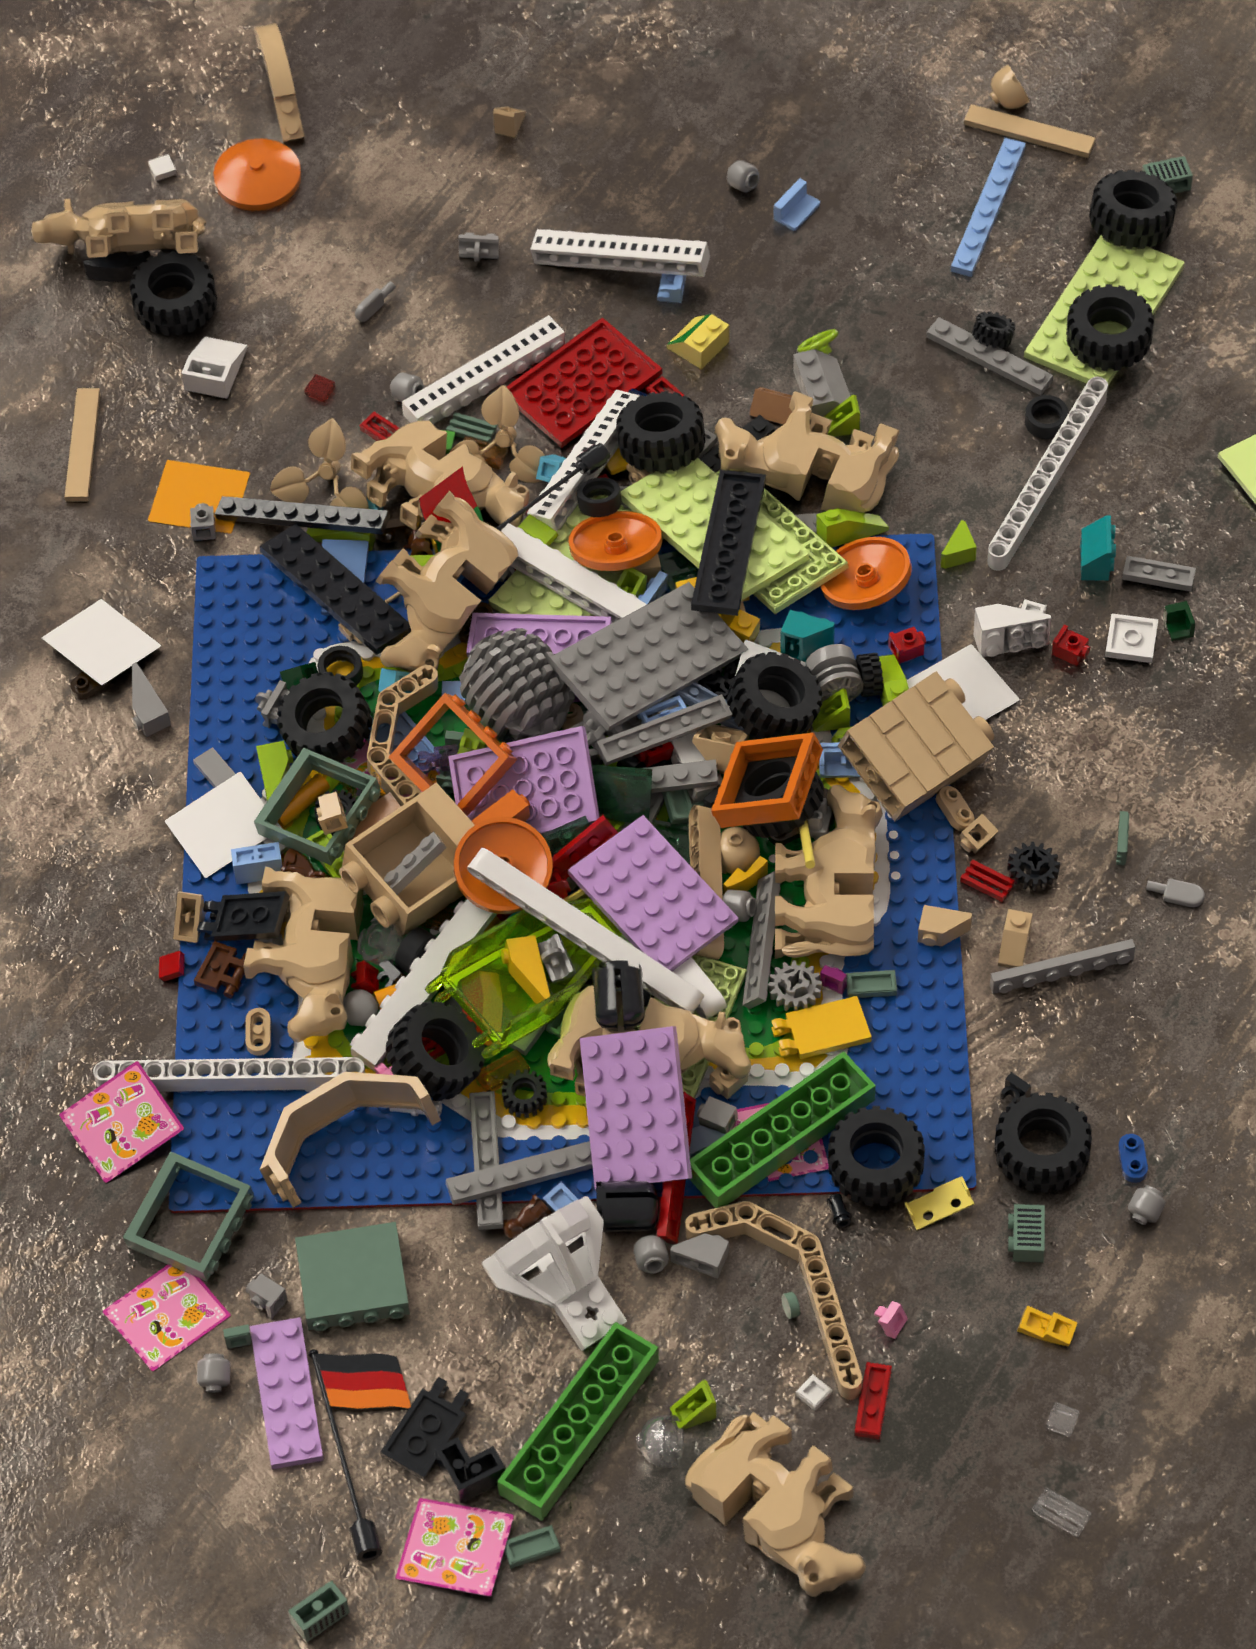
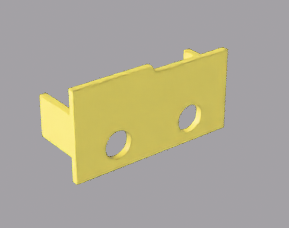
M961 1176L934 1188L933 1192L909 1203L905 1202V1207L916 1230L974 1205L969 1189ZM954 1199H958L961 1201L959 1207H952L951 1202ZM926 1212L933 1214L930 1220H925L923 1216Z

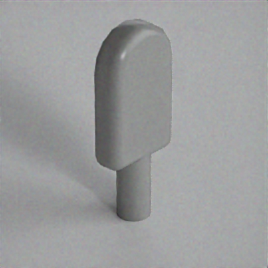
M390 281L381 290L376 288L356 308L355 318L360 322H365L384 305V298L396 288L394 283Z
M1168 879L1167 884L1148 880L1146 890L1164 894L1163 900L1166 902L1187 907H1198L1205 899L1204 890L1200 886L1175 879Z

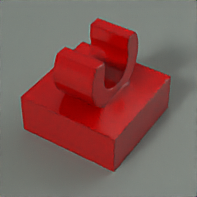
M365 960L356 963V971L351 973V977L357 980V982L351 984V988L354 990L364 989L373 994V992L379 990V980L376 979L379 970Z

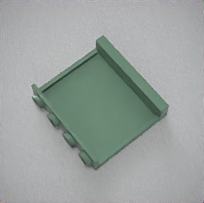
M396 1222L295 1238L308 1330L323 1331L333 1326L348 1327L353 1323H373L379 1319H398L410 1314Z

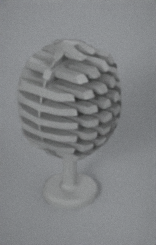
M523 628L504 632L503 636H501L504 631L502 630L480 640L467 656L468 660L459 679L461 682V696L464 699L466 697L465 702L469 709L481 717V724L484 727L489 726L497 733L496 739L500 742H503L509 735L517 741L559 731L567 720L565 718L570 711V706L575 700V696L551 665L547 663L549 658L555 655L551 648L544 644L537 635L527 634L525 637L528 630ZM593 748L589 749L592 773L603 762L598 751Z

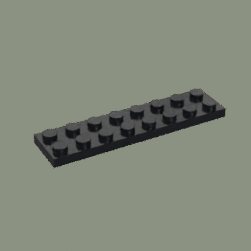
M720 469L691 602L692 611L738 616L766 482V474Z
M297 524L260 545V552L376 655L380 654L387 646L394 645L411 633L409 622Z

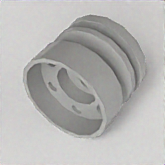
M843 644L827 645L817 649L806 660L805 666L811 669V674L815 675L819 681L817 685L821 686L823 701L842 688L846 689L849 702L858 697L863 691L864 683L857 668L854 653L850 647Z

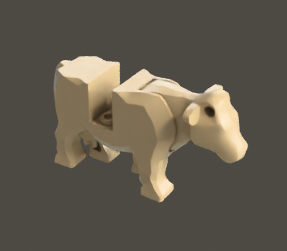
M65 199V211L49 214L43 220L35 221L32 223L31 232L35 242L68 246L69 254H74L75 242L78 239H82L86 244L87 256L89 258L107 257V255L118 251L176 249L178 253H197L198 238L205 232L207 222L203 217H199L198 210L191 203L183 199L156 200L154 204L134 205V201L106 203L93 207L84 213L82 217L73 213L71 200Z
M796 391L793 392L789 408L792 410V413L789 415L787 422L772 434L758 441L750 432L739 428L730 418H721L716 424L715 434L719 444L722 470L766 474V485L787 492L798 501L802 497L811 474L821 479H827L829 482L821 510L826 511L838 508L865 513L872 510L880 501L886 484V476L898 461L899 456L898 448L894 447L897 443L899 430L879 424L874 438L870 434L854 429L850 445H845L837 438L827 435L832 420L811 413L813 398Z
M416 421L404 425L387 439L375 441L372 446L361 453L351 454V470L364 479L370 478L373 471L377 468L374 480L367 482L368 500L382 508L386 505L388 493L397 485H403L407 492L414 497L409 502L401 504L400 507L401 522L413 530H416L420 525V521L423 520L419 498L462 466L467 485L479 510L486 508L488 514L497 524H502L529 502V490L526 486L518 484L517 473L512 471L504 483L488 464L471 453L466 444H462L446 455L447 432L438 430L430 421ZM524 513L510 524L518 527L523 520Z
M451 491L446 494L433 511L437 516L444 517L451 521V523L438 521L431 514L415 534L418 538H431L442 543L440 552L432 556L424 566H420L415 558L409 556L408 552L403 548L376 579V582L380 585H393L403 596L411 633L397 644L387 646L382 651L381 663L387 668L396 667L413 672L423 665H431L437 670L441 653L459 634L468 617L481 602L478 597L457 581L458 577L462 574L487 595L518 557L516 546L505 534L481 521L472 507L465 500L454 497Z
M833 785L827 793V804L834 812L837 828L812 843L815 867L812 869H808L805 866L803 850L791 851L786 849L782 843H775V883L804 881V896L807 902L804 907H799L788 903L781 896H775V926L786 925L798 931L797 933H790L783 929H775V959L782 958L784 955L798 958L809 956L816 952L840 956H860L868 954L874 949L873 876L876 859L875 829L883 814L879 802L871 801L863 794L849 792L840 785Z
M265 866L262 879L263 893L286 891L289 894L290 899L283 922L288 923L284 930L283 945L255 940L253 949L247 948L244 961L245 976L248 979H252L262 972L278 975L288 987L304 998L297 1014L289 1020L287 1026L288 1034L294 1042H301L311 1036H326L334 1030H342L347 1024V1013L343 1000L349 986L350 970L354 962L350 940H358L363 916L364 890L361 889L357 893L351 891L342 878L305 877L298 872L274 871L272 868Z
M588 986L577 993L570 1000L563 1015L560 1039L548 1054L547 1061L550 1075L574 1080L576 1069L575 1093L585 1096L580 1038L637 1031L634 1029L624 1031L621 991H616L618 1031L607 1030L597 1023L594 986ZM650 998L639 1030L677 1027L681 1074L690 1066L705 1058L711 1063L725 1068L734 1078L741 1079L748 1076L751 1070V1061L745 1051L740 1020L734 1017L726 1019L725 1012L719 1011L717 1020L709 1021L692 1014L690 1011L666 1006L656 999Z
M754 1412L750 1417L747 1415L738 1416L731 1421L722 1437L696 1459L686 1474L685 1485L692 1492L696 1502L705 1511L717 1517L723 1525H726L753 1496L756 1504L743 1517L745 1542L758 1547L768 1558L795 1573L799 1578L801 1589L807 1595L815 1597L821 1592L833 1591L846 1581L861 1579L866 1566L859 1554L845 1553L824 1543L825 1526L823 1518L829 1513L835 1502L850 1500L853 1497V1486L834 1472L827 1481H822L817 1486L820 1476L829 1474L833 1467L832 1460L815 1446L810 1448L808 1456L802 1459L800 1466L795 1471L789 1472L780 1463L770 1460L772 1454L769 1452L772 1447L788 1444L792 1440L790 1427L774 1415H772L768 1422Z

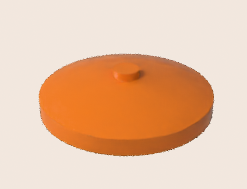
M270 139L242 141L228 148L217 160L214 167L215 187L221 198L236 208L249 211L271 209L286 202L297 191L301 182L300 163L296 154L280 142Z
M616 511L605 517L587 518L579 523L569 536V549L573 559L587 568L601 571H618L639 566L652 559L662 546V534L658 523L646 515L630 511Z
M885 537L861 538L847 543L836 550L848 562V569L820 587L825 598L839 608L848 610L872 608L889 601L905 587L912 572L911 560L904 546L893 539Z
M509 817L491 818L476 824L461 838L454 856V875L463 895L475 906L497 914H510L524 910L469 873L467 867L481 848L491 851L547 889L553 866L551 851L544 837L526 822Z

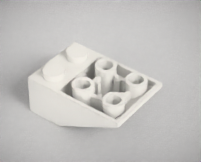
M204 337L188 356L183 368L184 390L228 398L248 346Z
M1002 604L975 608L974 638L978 651L982 657H993L1002 653L1018 652L1023 649L1041 648L1049 645L1051 616Z

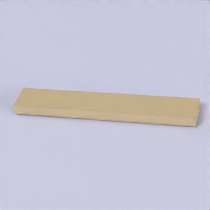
M972 104L964 119V125L1085 158H1089L1095 144V137Z
M77 388L65 501L88 502L100 401L99 388Z

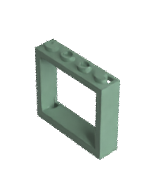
M303 748L254 820V824L259 835L332 865L335 859L341 856L347 841L353 838L359 823L366 818L372 803L378 800L381 790L377 778ZM312 770L363 790L346 815L348 828L336 831L326 847L275 826Z
M170 1151L123 1239L127 1247L207 1282L214 1270L217 1271L222 1253L225 1254L228 1251L234 1231L237 1232L243 1222L242 1216L246 1209L249 1210L252 1207L251 1202L254 1198L252 1188L248 1184ZM181 1169L238 1193L200 1263L143 1239Z

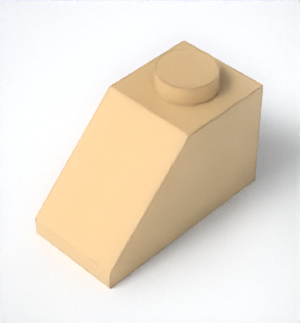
M924 905L918 929V942L928 946H943L971 930L972 913Z
M1008 909L998 965L1010 968L1023 966L1031 932L1033 913Z

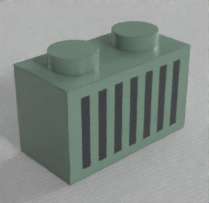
M1185 156L1142 165V171L1148 175L1158 176L1159 180L1163 179L1168 184V187L1172 188L1174 193L1191 190L1193 175Z
M1014 1204L1013 1214H1008V1229H1013V1236H1008V1252H1013V1261L1043 1262L1045 1252V1205Z
M331 1580L288 1610L291 1624L307 1643L350 1613L347 1599Z

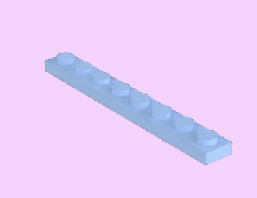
M1008 138L1004 139L951 264V272L972 277L1023 156L1026 143Z

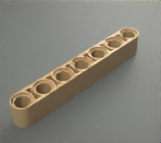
M693 805L688 819L690 866L723 899L720 826L712 815V808ZM724 933L695 955L715 960L720 959L724 950Z

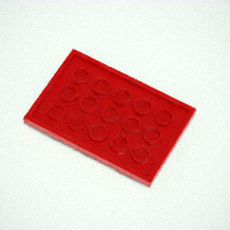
M602 317L506 387L513 394L519 411L562 448L590 427L596 415L600 413L607 400L611 398L616 390L636 394L661 376L663 372L658 364Z

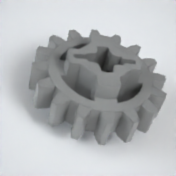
M795 960L792 961L791 966L784 962L783 969L776 967L775 975L770 974V983H768L771 1000L776 999L777 1007L784 1004L785 1011H788L790 1007H793L794 1011H797L798 1007L805 1009L808 1003L814 1006L816 998L821 996L822 981H820V974L814 973L813 966L808 969L805 968L804 961L800 966L796 964Z

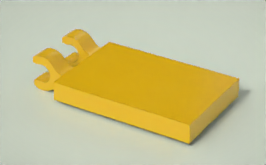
M857 996L786 1013V1019L777 1018L771 1021L774 1037L791 1033L793 1040L783 1039L779 1041L780 1047L778 1050L781 1058L798 1053L799 1058L804 1059L869 1043L872 1039Z

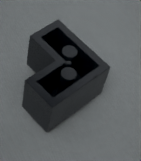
M458 1437L435 1448L437 1464L460 1504L497 1486V1481L506 1470L505 1465L493 1446L471 1458Z

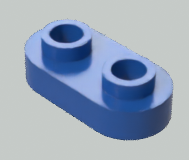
M1126 1134L1121 1137L1118 1145L1122 1175L1127 1181L1138 1183L1146 1178L1148 1171L1144 1142L1138 1135ZM1128 1143H1133V1144H1135V1146H1134V1147H1130V1146H1128L1127 1144H1128ZM1137 1165L1139 1168L1133 1169L1131 1166Z

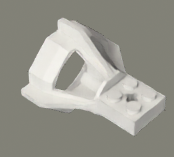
M584 1196L580 1200H576L541 1219L482 1262L483 1268L497 1289L553 1308L581 1352L604 1338L615 1322L620 1325H624L627 1322L598 1276L604 1220L588 1196ZM583 1236L584 1246L570 1253L567 1246ZM535 1267H538L541 1271L539 1275L529 1281L522 1277L523 1274ZM587 1309L595 1311L596 1315L594 1317L596 1320L585 1317Z

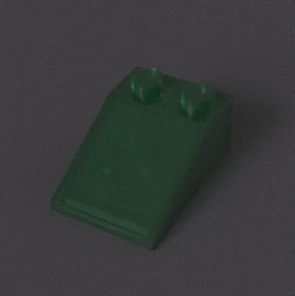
M591 765L599 817L604 815L608 819L633 823L644 815L649 821L652 769Z

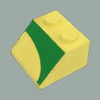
M712 314L694 317L666 346L669 350L702 370L729 343V324Z

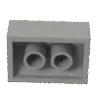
M816 349L793 354V371L801 394L813 398L811 413L824 417L850 397L837 358Z

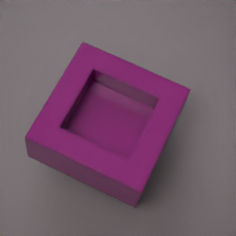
M824 965L820 972V981H822V986L843 994L847 987V974L838 968Z

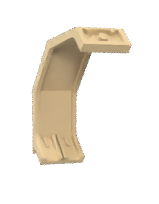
M343 1072L284 1107L260 1167V1171L272 1194L278 1193L283 1202L288 1200L293 1208L301 1203L288 1177L303 1141L308 1136L358 1107L419 1109L425 1113L432 1125L441 1121L429 1093L419 1078L415 1076Z

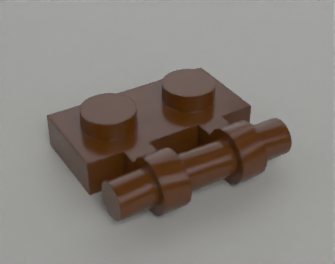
M214 941L194 979V985L216 993L220 986L223 985L226 987L223 993L224 996L232 998L242 985L241 980L245 974L244 961L246 953L243 954L241 959L236 958V948ZM230 967L236 969L232 977L226 975Z

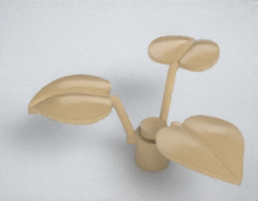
M501 385L482 404V415L486 422L491 425H498L500 429L496 434L495 440L481 451H479L475 441L464 440L457 443L450 453L462 444H466L475 457L485 462L482 454L486 453L493 446L511 447L512 454L515 457L509 465L511 472L517 473L518 479L523 482H541L542 480L536 479L540 457L545 455L535 446H524L518 453L516 452L514 440L517 437V433L513 426L519 419V408L513 394L506 386Z
M333 418L317 427L308 439L311 452L317 457H324V462L320 465L319 470L304 479V473L300 468L287 467L281 470L271 483L270 490L272 494L282 501L302 503L309 495L307 482H310L317 476L324 480L333 479L334 494L337 498L332 500L330 506L369 509L367 498L360 489L346 487L340 493L338 491L339 476L337 474L341 468L338 460L345 454L346 442L341 428Z

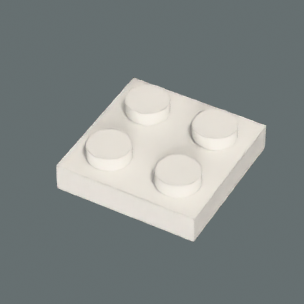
M1112 613L1105 657L1152 663L1158 619Z

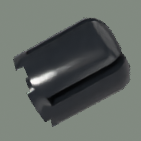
M626 960L605 962L606 967L596 972L594 967L592 979L597 1023L607 1030L618 1031L616 988L621 987L624 1031L639 1026L645 1017L642 967L639 965L638 969L634 966H628V961Z
M647 1181L596 1182V1210L604 1220L603 1232H646L654 1229L658 1221V1192L653 1183Z

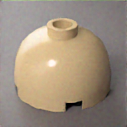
M1009 65L995 73L991 81L993 92L990 93V96L996 105L1000 103L1004 108L1017 109L1030 102Z
M732 827L721 832L722 873L733 874L737 868L746 872L760 856V847L756 837L741 827Z

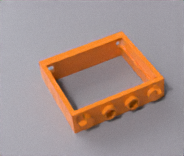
M444 693L391 753L389 758L422 792L431 787L434 783L411 761L408 755L450 708L499 757L457 804L465 815L468 816L517 759L511 754L513 751L505 742L500 743L496 739L497 733L489 726L484 727L480 723L482 719L473 710L468 711L464 707L466 704L464 700L460 699L456 694L452 696Z
M814 732L736 742L711 810L713 817H715L721 828L797 820L800 818L823 751ZM797 756L783 798L734 803L749 762Z

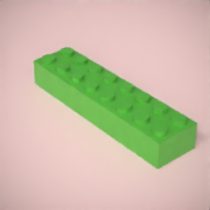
M843 1051L690 1159L692 1173L690 1181L715 1208L728 1205L834 1130L835 1125L840 1120L845 1122V1115L850 1112L856 1114L859 1108L866 1107L875 1101L876 1085Z
M615 1322L497 1481L499 1495L543 1521L659 1362L658 1347Z

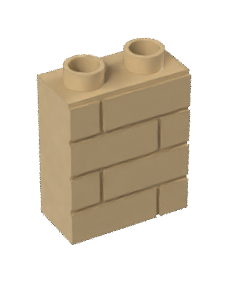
M937 671L848 729L838 744L839 749L894 822L936 795L944 786H949L983 763L994 748L991 743L994 740V733L988 722L981 716L973 719L962 705L966 698L960 685L951 678L944 681Z
M436 782L346 843L343 867L339 869L340 876L351 891L357 893L363 889L373 900L370 904L371 911L382 926L388 928L394 924L403 935H407L413 929L426 922L427 919H430L449 906L450 903L463 896L454 875V856L461 838L475 825ZM434 831L447 848L396 895L384 881L386 874L394 870L407 854L412 853L420 845V842Z

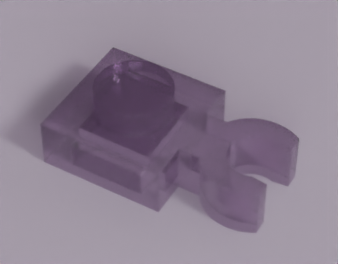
M458 745L434 747V753L427 751L418 752L419 760H427L424 763H418L419 769L421 771H428L435 767L436 772L450 771L448 756L458 753Z

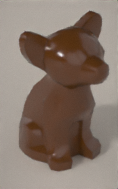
M419 527L416 530H412V534L409 535L408 544L403 545V548L412 550L410 556L433 555L430 549L432 541L415 536Z
M290 848L286 852L280 871L298 872L305 877L312 878L331 877L322 871H315L310 860L299 851Z
M534 1194L529 1203L520 1211L518 1217L503 1220L504 1228L500 1229H504V1233L508 1238L514 1239L524 1232L525 1227L549 1216L553 1212Z

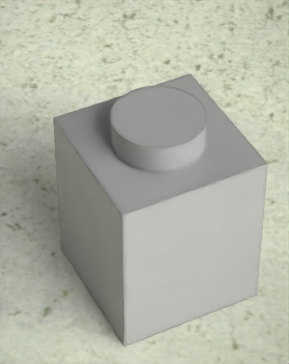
M709 1096L706 1103L700 1105L697 1117L700 1125L727 1134L733 1129L738 1119V1114L735 1106Z

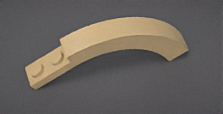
M274 23L254 27L258 50H261L265 62L283 143L303 139L304 132L294 84L278 26Z

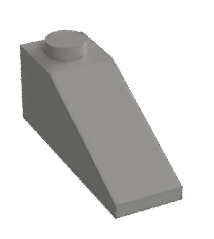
M137 662L132 664V708L134 713L132 722L137 731L141 730L145 737H148L170 726L171 722L167 709Z

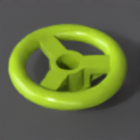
M830 329L810 337L798 346V353L816 349L829 354L832 351L829 343L838 336V331Z

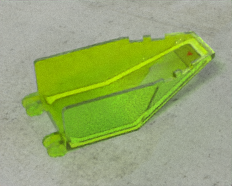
M590 898L568 901L569 904L617 936L621 937L623 935ZM525 910L520 911L453 949L448 954L441 973L431 980L425 988V991L430 994L443 985L446 990L439 993L434 1001L445 1002L452 996L480 1027L483 1033L473 1040L472 1044L475 1048L483 1045L488 1039L493 1042L481 1054L485 1059L495 1056L501 1050L554 1020L590 978L593 968L595 967L596 970L602 962L558 933L576 973L571 978L554 984L541 958L550 997L536 1004L509 974L507 964H503L501 959V949H504L506 939L535 935L538 944L550 939L558 932Z

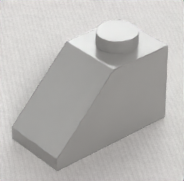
M704 1233L673 1245L670 1249L671 1262L718 1279L729 1255V1241H726L725 1238L719 1235L712 1236Z

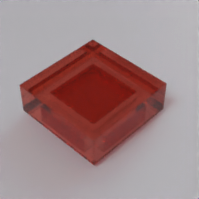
M315 374L304 389L305 395L325 402L335 388V381Z

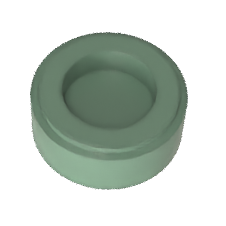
M793 1292L782 1294V1306L786 1316L789 1319L798 1317L800 1315V1305L796 1295Z

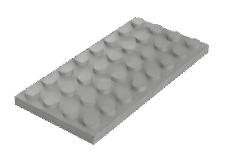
M690 582L549 658L547 663L551 665L553 670L607 732L676 694L677 691L687 688L693 682H697L739 659L741 653L748 650L745 644L717 613L691 610L694 587Z

